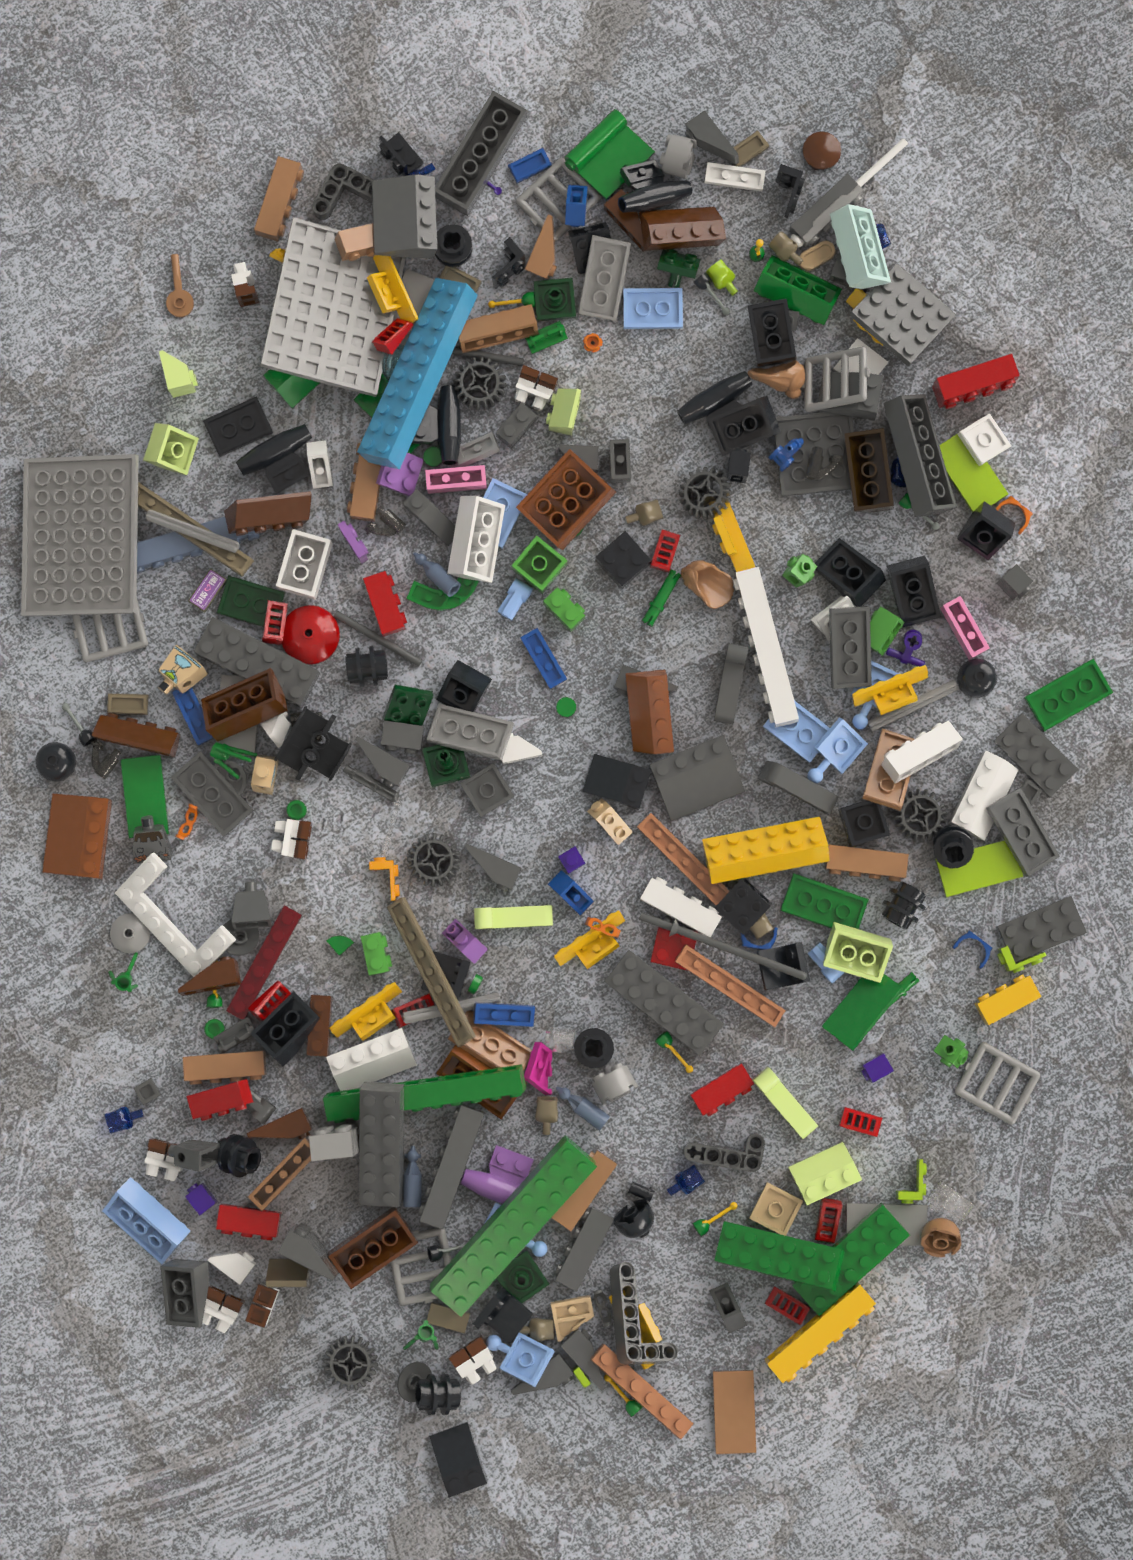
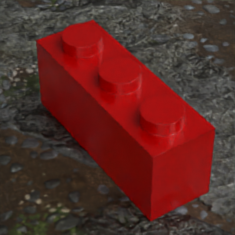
M386 571L363 578L383 637L405 630L404 624L408 622L404 612L400 613L398 605H401L398 593L393 594L391 587L395 586L392 576H387Z
M740 1063L691 1093L690 1096L703 1116L707 1114L709 1117L719 1111L717 1109L718 1106L723 1103L727 1106L734 1102V1097L739 1093L743 1096L753 1090L751 1086L754 1085V1082L743 1064Z
M247 1079L186 1096L192 1119L201 1118V1121L213 1118L212 1114L218 1113V1116L229 1114V1109L235 1108V1112L246 1109V1104L253 1102Z
M220 1204L216 1229L221 1230L222 1234L233 1235V1232H240L242 1237L253 1238V1235H260V1239L272 1241L273 1237H278L282 1212L261 1211L257 1208Z

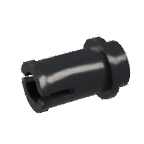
M632 1181L628 1193L650 1202L655 1191L651 1189L652 1187L647 1188Z

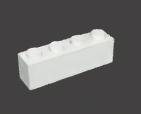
M949 721L944 724L938 723L928 733L922 732L912 742L906 741L896 751L892 749L884 755L885 758L881 766L896 784L956 750L963 739Z
M656 877V879L651 878L640 900L670 917L676 918V920L708 937L712 936L722 916L718 915L719 912L715 908L709 906L707 909L701 905V900L693 896L689 899L684 896L685 892L675 886L673 889L666 886L667 882L659 877Z

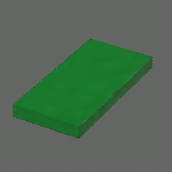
M1093 658L1027 695L1024 699L1043 732L1109 696L1113 691Z
M161 755L121 759L129 839L133 838L135 827L142 826L141 817L146 815L153 816L154 825L163 824L166 833L169 834Z
M793 873L780 911L832 929L834 922L859 929L869 899Z
M883 974L881 983L861 977L822 1027L854 1051L902 992L903 988L885 974Z

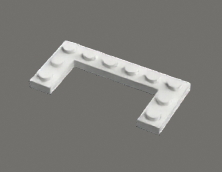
M152 853L118 888L115 894L185 969L195 977L214 963L236 939L222 925L198 950L144 893L168 867L155 853Z

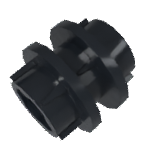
M456 224L440 228L437 231V251L435 253L437 260L448 267H459L465 264L473 251L472 239L468 231ZM449 242L460 244V247L456 250L452 248L447 249L445 246Z
M369 646L368 654H361L360 648H355V653L346 654V671L350 684L359 683L360 687H364V680L373 679L374 686H377L378 680L387 679L388 667L384 650H374V646Z
M958 825L945 826L935 834L933 839L935 858L944 867L950 869L960 868L966 865L974 854L972 837L964 827Z
M900 882L896 889L891 888L889 890L894 895V898L891 902L883 901L882 904L885 906L882 915L896 926L908 929L912 922L917 923L919 921L914 916V913L917 909L925 910L926 907L922 903L926 896L917 888L905 882Z
M590 1028L581 1032L576 1038L574 1044L575 1056L586 1067L600 1068L611 1060L614 1053V1043L610 1035L604 1030ZM588 1040H600L603 1043L600 1056L586 1055L585 1043Z
M232 1134L227 1138L224 1137L218 1140L217 1143H220V1148L217 1155V1164L222 1172L241 1178L257 1171L261 1162V1149L257 1148L253 1139L244 1138L239 1134Z
M428 1374L426 1379H419L415 1390L417 1408L419 1410H426L428 1415H435L437 1408H440L442 1415H448L450 1410H457L461 1402L459 1381L457 1379H450L448 1374H442L440 1381L436 1380L434 1374Z

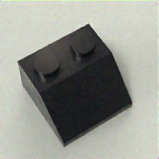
M983 501L971 514L957 539L989 561L1013 536L1015 522Z
M457 660L449 671L436 700L446 706L475 712L492 679Z

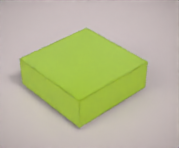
M579 1366L573 1368V1373L582 1386L585 1388L589 1386L591 1381Z

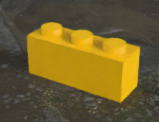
M1022 974L1014 978V983L1007 986L1005 983L995 988L996 993L990 996L986 993L977 998L979 1002L975 1003V1006L985 1025H990L1041 998L1031 976L1025 977Z

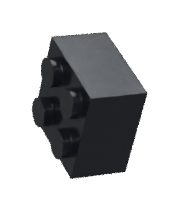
M626 531L595 557V561L621 590L646 569L652 561Z
M866 800L838 809L849 847L890 835L880 804Z

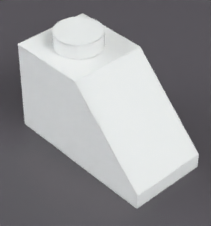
M326 440L306 443L313 489L333 486Z
M287 712L260 723L278 748L282 746L290 727V723L286 718L289 716Z
M511 733L502 759L503 764L541 757L542 751L520 736H514Z
M239 1251L214 1255L208 1259V1262L239 1285L243 1283L256 1265V1262L253 1261L255 1258L246 1251L244 1253Z

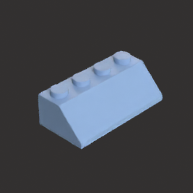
M131 1177L117 1190L102 1210L103 1213L161 1264L168 1259L190 1233V1230L184 1223L180 1222L155 1197L150 1195Z

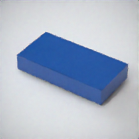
M541 148L509 164L508 168L518 184L548 169L552 164L544 149Z

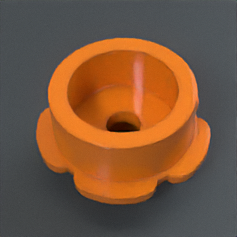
M595 333L585 336L583 340L585 350L588 352L592 351L593 353L598 352L603 343L602 339Z

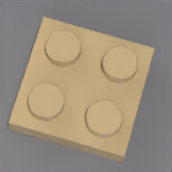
M767 1182L749 1219L780 1235L786 1236L803 1200Z

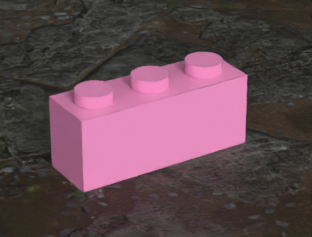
M485 465L425 470L428 494L487 489Z
M961 596L940 608L968 660L990 648Z

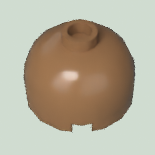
M932 1219L922 1229L921 1246L924 1247V1251L934 1257H945V1254L949 1253L954 1255L961 1247L959 1228L949 1219Z

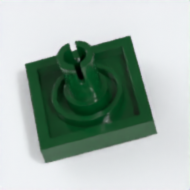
M674 249L662 250L657 269L671 273L667 284L669 287L673 286L675 280L674 288H680L682 276L696 278L701 259L697 258L694 254H680Z
M573 278L533 281L537 322L576 318Z
M395 684L383 715L384 721L422 726L434 696L433 691Z
M441 745L422 749L432 788L471 778L464 751Z
M527 1250L513 1259L497 1277L501 1286L521 1303H524L550 1284Z

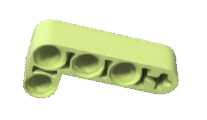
M552 905L474 908L475 929L553 926Z
M766 1067L752 1079L802 1139L806 1138L818 1127L769 1067Z

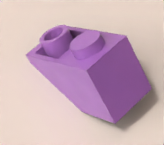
M456 919L442 932L474 964L488 950Z

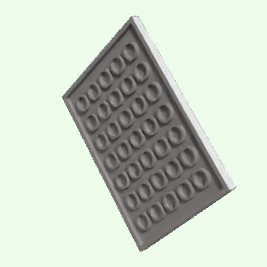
M138 455L24 459L21 616L136 614Z

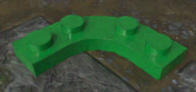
M459 577L457 581L461 584V587L451 597H448L442 590L433 589L414 581L406 599L431 610H450L465 603L474 593L479 581Z

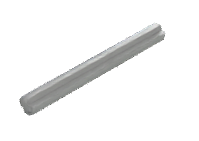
M150 509L146 514L147 521L236 553L239 548L237 541Z
M951 680L917 697L918 701L868 721V727L874 732L957 691L959 686L955 680Z
M492 993L459 1000L458 1002L464 1012L474 1010L475 1002L500 1004L501 998L499 993ZM437 1005L404 1012L403 1020L405 1024L441 1017L442 1015Z

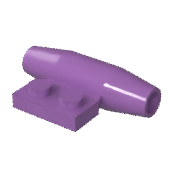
M496 1145L489 1162L490 1173L465 1169L460 1184L482 1197L503 1204L528 1176L534 1159Z

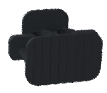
M304 706L274 761L278 760L298 771L295 777L298 781H300L307 767L323 774L331 781L348 754L352 743L348 744L328 732L337 716L332 714L329 720H326L307 709V706ZM323 735L326 742L318 743L315 736ZM313 752L316 755V759L308 760L305 754Z

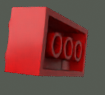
M1009 354L938 377L933 383L932 389L939 408L945 407V409H950L957 406L956 403L964 401V403L974 401L975 397L979 395L987 397L994 394L995 390H1008L1013 387L1012 385L1016 383L1020 375L1013 354Z

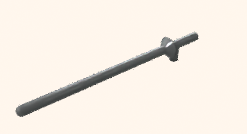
M643 912L640 914L639 920L670 931L669 937L677 933L802 980L807 978V974L801 970L681 927L676 918L674 923H670L671 917L669 915L664 916L662 920Z

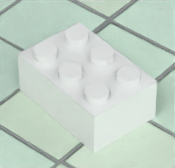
M292 529L276 583L277 589L316 600L332 548V541Z

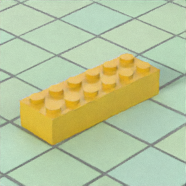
M820 817L702 839L711 884L830 861L828 842Z
M857 1282L820 1316L815 1315L764 1359L766 1364L782 1383L792 1381L797 1376L796 1372L801 1367L803 1369L807 1368L813 1362L811 1359L818 1354L820 1356L826 1352L828 1344L832 1341L836 1343L844 1336L842 1332L847 1328H854L859 1323L858 1319L862 1315L867 1316L875 1309L873 1306L876 1303Z

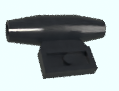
M656 160L621 168L620 174L628 188L634 190L618 199L619 209L623 213L653 210L672 205L692 195V185L688 180L664 182V174Z
M746 371L722 379L695 395L677 410L681 421L684 424H688L707 416L708 427L712 432L708 419L741 406L742 404L735 399L753 385L752 380Z
M453 385L440 387L437 409L430 406V404L428 405L411 443L430 444L438 440L441 461L444 465H455L458 463L461 445V409L457 391Z
M305 424L288 429L252 448L237 460L236 464L243 476L266 468V477L275 493L278 494L310 476L302 458L294 452L312 439V436Z

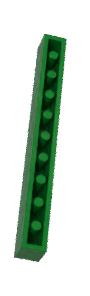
M522 1064L394 1083L404 1084V1110H412V1112L421 1111L425 1107L438 1109L445 1104L458 1106L466 1101L478 1103L482 1099L487 1098L499 1100L502 1096L510 1095L511 1098L519 1097L526 1089ZM360 1088L329 1092L323 1097L327 1122L341 1123L349 1118L360 1120Z

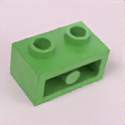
M557 587L543 601V605L572 632L585 619L583 614L585 610L578 603L575 605L570 600L571 596L566 590H560Z
M881 606L871 616L870 636L871 649L883 656L904 622L901 618Z
M382 932L360 936L369 976L390 972L389 967H392L390 955H386L385 947H388L386 935L382 936Z

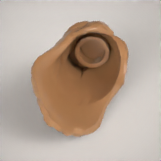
M797 360L771 368H752L748 371V375L752 379L767 384L777 391L785 392V395L791 399L800 397V388L803 386L806 378L804 367Z
M697 560L681 569L684 585L702 599L708 607L717 609L723 607L732 599L734 592L732 578L729 574L719 570L714 564Z

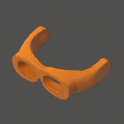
M1009 496L1008 499L1002 501L996 507V510L999 511V508L1006 504L1019 507L1025 517L1024 526L1018 532V534H1021L1028 526L1033 513L1021 505L1015 498Z
M190 803L185 815L186 823L181 825L178 834L175 836L182 840L190 835L193 824L198 817L197 806ZM190 813L195 814L192 821L189 820ZM185 826H189L187 833L183 832Z
M587 917L585 925L608 936L618 938L621 932L612 924L603 925L602 921L597 918ZM593 922H598L600 928L593 927ZM607 927L612 928V929H613V933L610 934V933L606 932V931H605V928H607Z

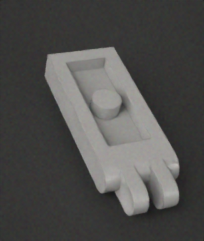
M493 432L460 446L458 463L449 465V468L466 467L499 452L500 449Z

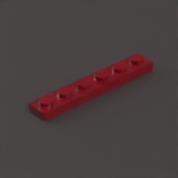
M284 905L228 1006L227 1012L242 1020L247 1017L249 1013L248 1007L257 999L302 917L300 913Z

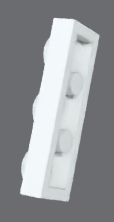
M707 162L704 183L762 192L766 170Z

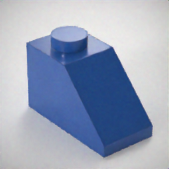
M568 185L565 225L572 227L585 226L588 186Z
M562 870L548 883L580 916L594 902Z

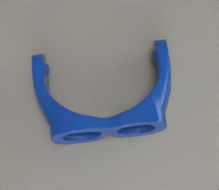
M774 927L773 938L765 945L750 943L745 935L740 932L742 947L759 950L772 948L776 940L778 928Z
M969 930L958 938L952 948L955 949L962 940L968 938L981 942L985 949V958L978 968L982 969L988 961L993 948Z

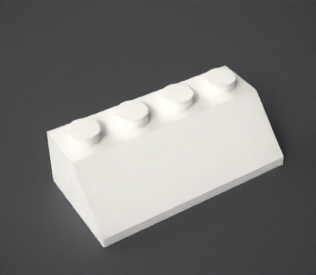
M479 496L460 497L447 574L464 579L492 583L505 505Z
M988 751L982 752L948 824L964 827L971 835L985 841L994 822L986 807L1007 795L1019 769Z
M403 1028L326 1057L340 1091L357 1089L362 1087L364 1082H375L417 1066Z

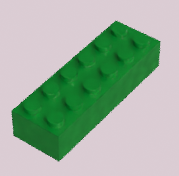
M881 1202L832 1246L845 1251L836 1292L794 1281L791 1284L817 1315L820 1316L906 1240L910 1234Z
M724 1221L714 1261L836 1292L845 1251Z

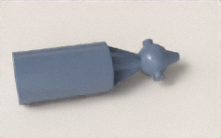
M413 553L415 562L418 565H423L427 578L448 597L455 595L459 591L461 584L452 575L447 574V571L439 563L427 561V557L424 554Z
M556 1087L559 1097L567 1099L576 1114L599 1131L610 1117L608 1114L585 1097L570 1094L568 1088Z
M411 1146L410 1151L405 1154V1158L410 1162L404 1173L403 1207H421L422 1174L416 1163L418 1158H421V1154H418L415 1146Z

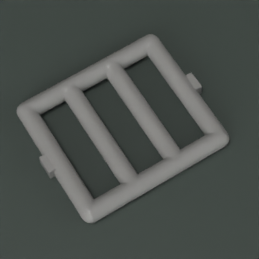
M563 157L559 158L516 199V204L531 218L530 222L535 227L538 225L542 229L545 221L525 202L532 194L563 223L554 231L555 241L572 226L565 225V214L544 194L540 187L548 180L567 199L568 189L554 176L561 167L580 186H588L587 193L591 198L587 201L586 213L601 199L600 194L574 170L571 171L566 167Z
M862 346L805 359L806 378L802 389L805 390L804 409L806 412L866 401L867 378H870V370L867 368L866 347ZM859 355V394L849 396V357ZM841 359V398L830 400L831 361ZM823 363L822 401L812 403L813 364Z
M138 600L136 603V614H133L139 641L128 644L121 614H112L120 646L109 649L101 616L92 615L101 651L90 654L80 615H72L75 631H73L74 637L78 639L84 662H91L148 646L143 624L145 619L143 613L140 612Z
M981 1042L970 1063L967 1062L965 1065V1072L955 1089V1094L1004 1122L1013 1125L1025 1104L1028 1105L1032 1098L1030 1095L1041 1075L1035 1069L994 1046ZM986 1051L996 1058L976 1094L973 1095L964 1089ZM1004 1061L1013 1066L996 1100L991 1105L983 1101L982 1098ZM1020 1071L1031 1076L1013 1111L1008 1115L999 1109Z
M434 1228L420 1232L419 1230L412 1231L416 1240L439 1236L441 1248H449L445 1228ZM427 1251L401 1256L390 1262L397 1298L401 1306L424 1301L425 1303L433 1302V1299H438L432 1292L405 1296L403 1285L434 1279L444 1269L401 1277L399 1265L429 1259ZM450 1252L444 1253L443 1255V1261L446 1267L452 1260Z

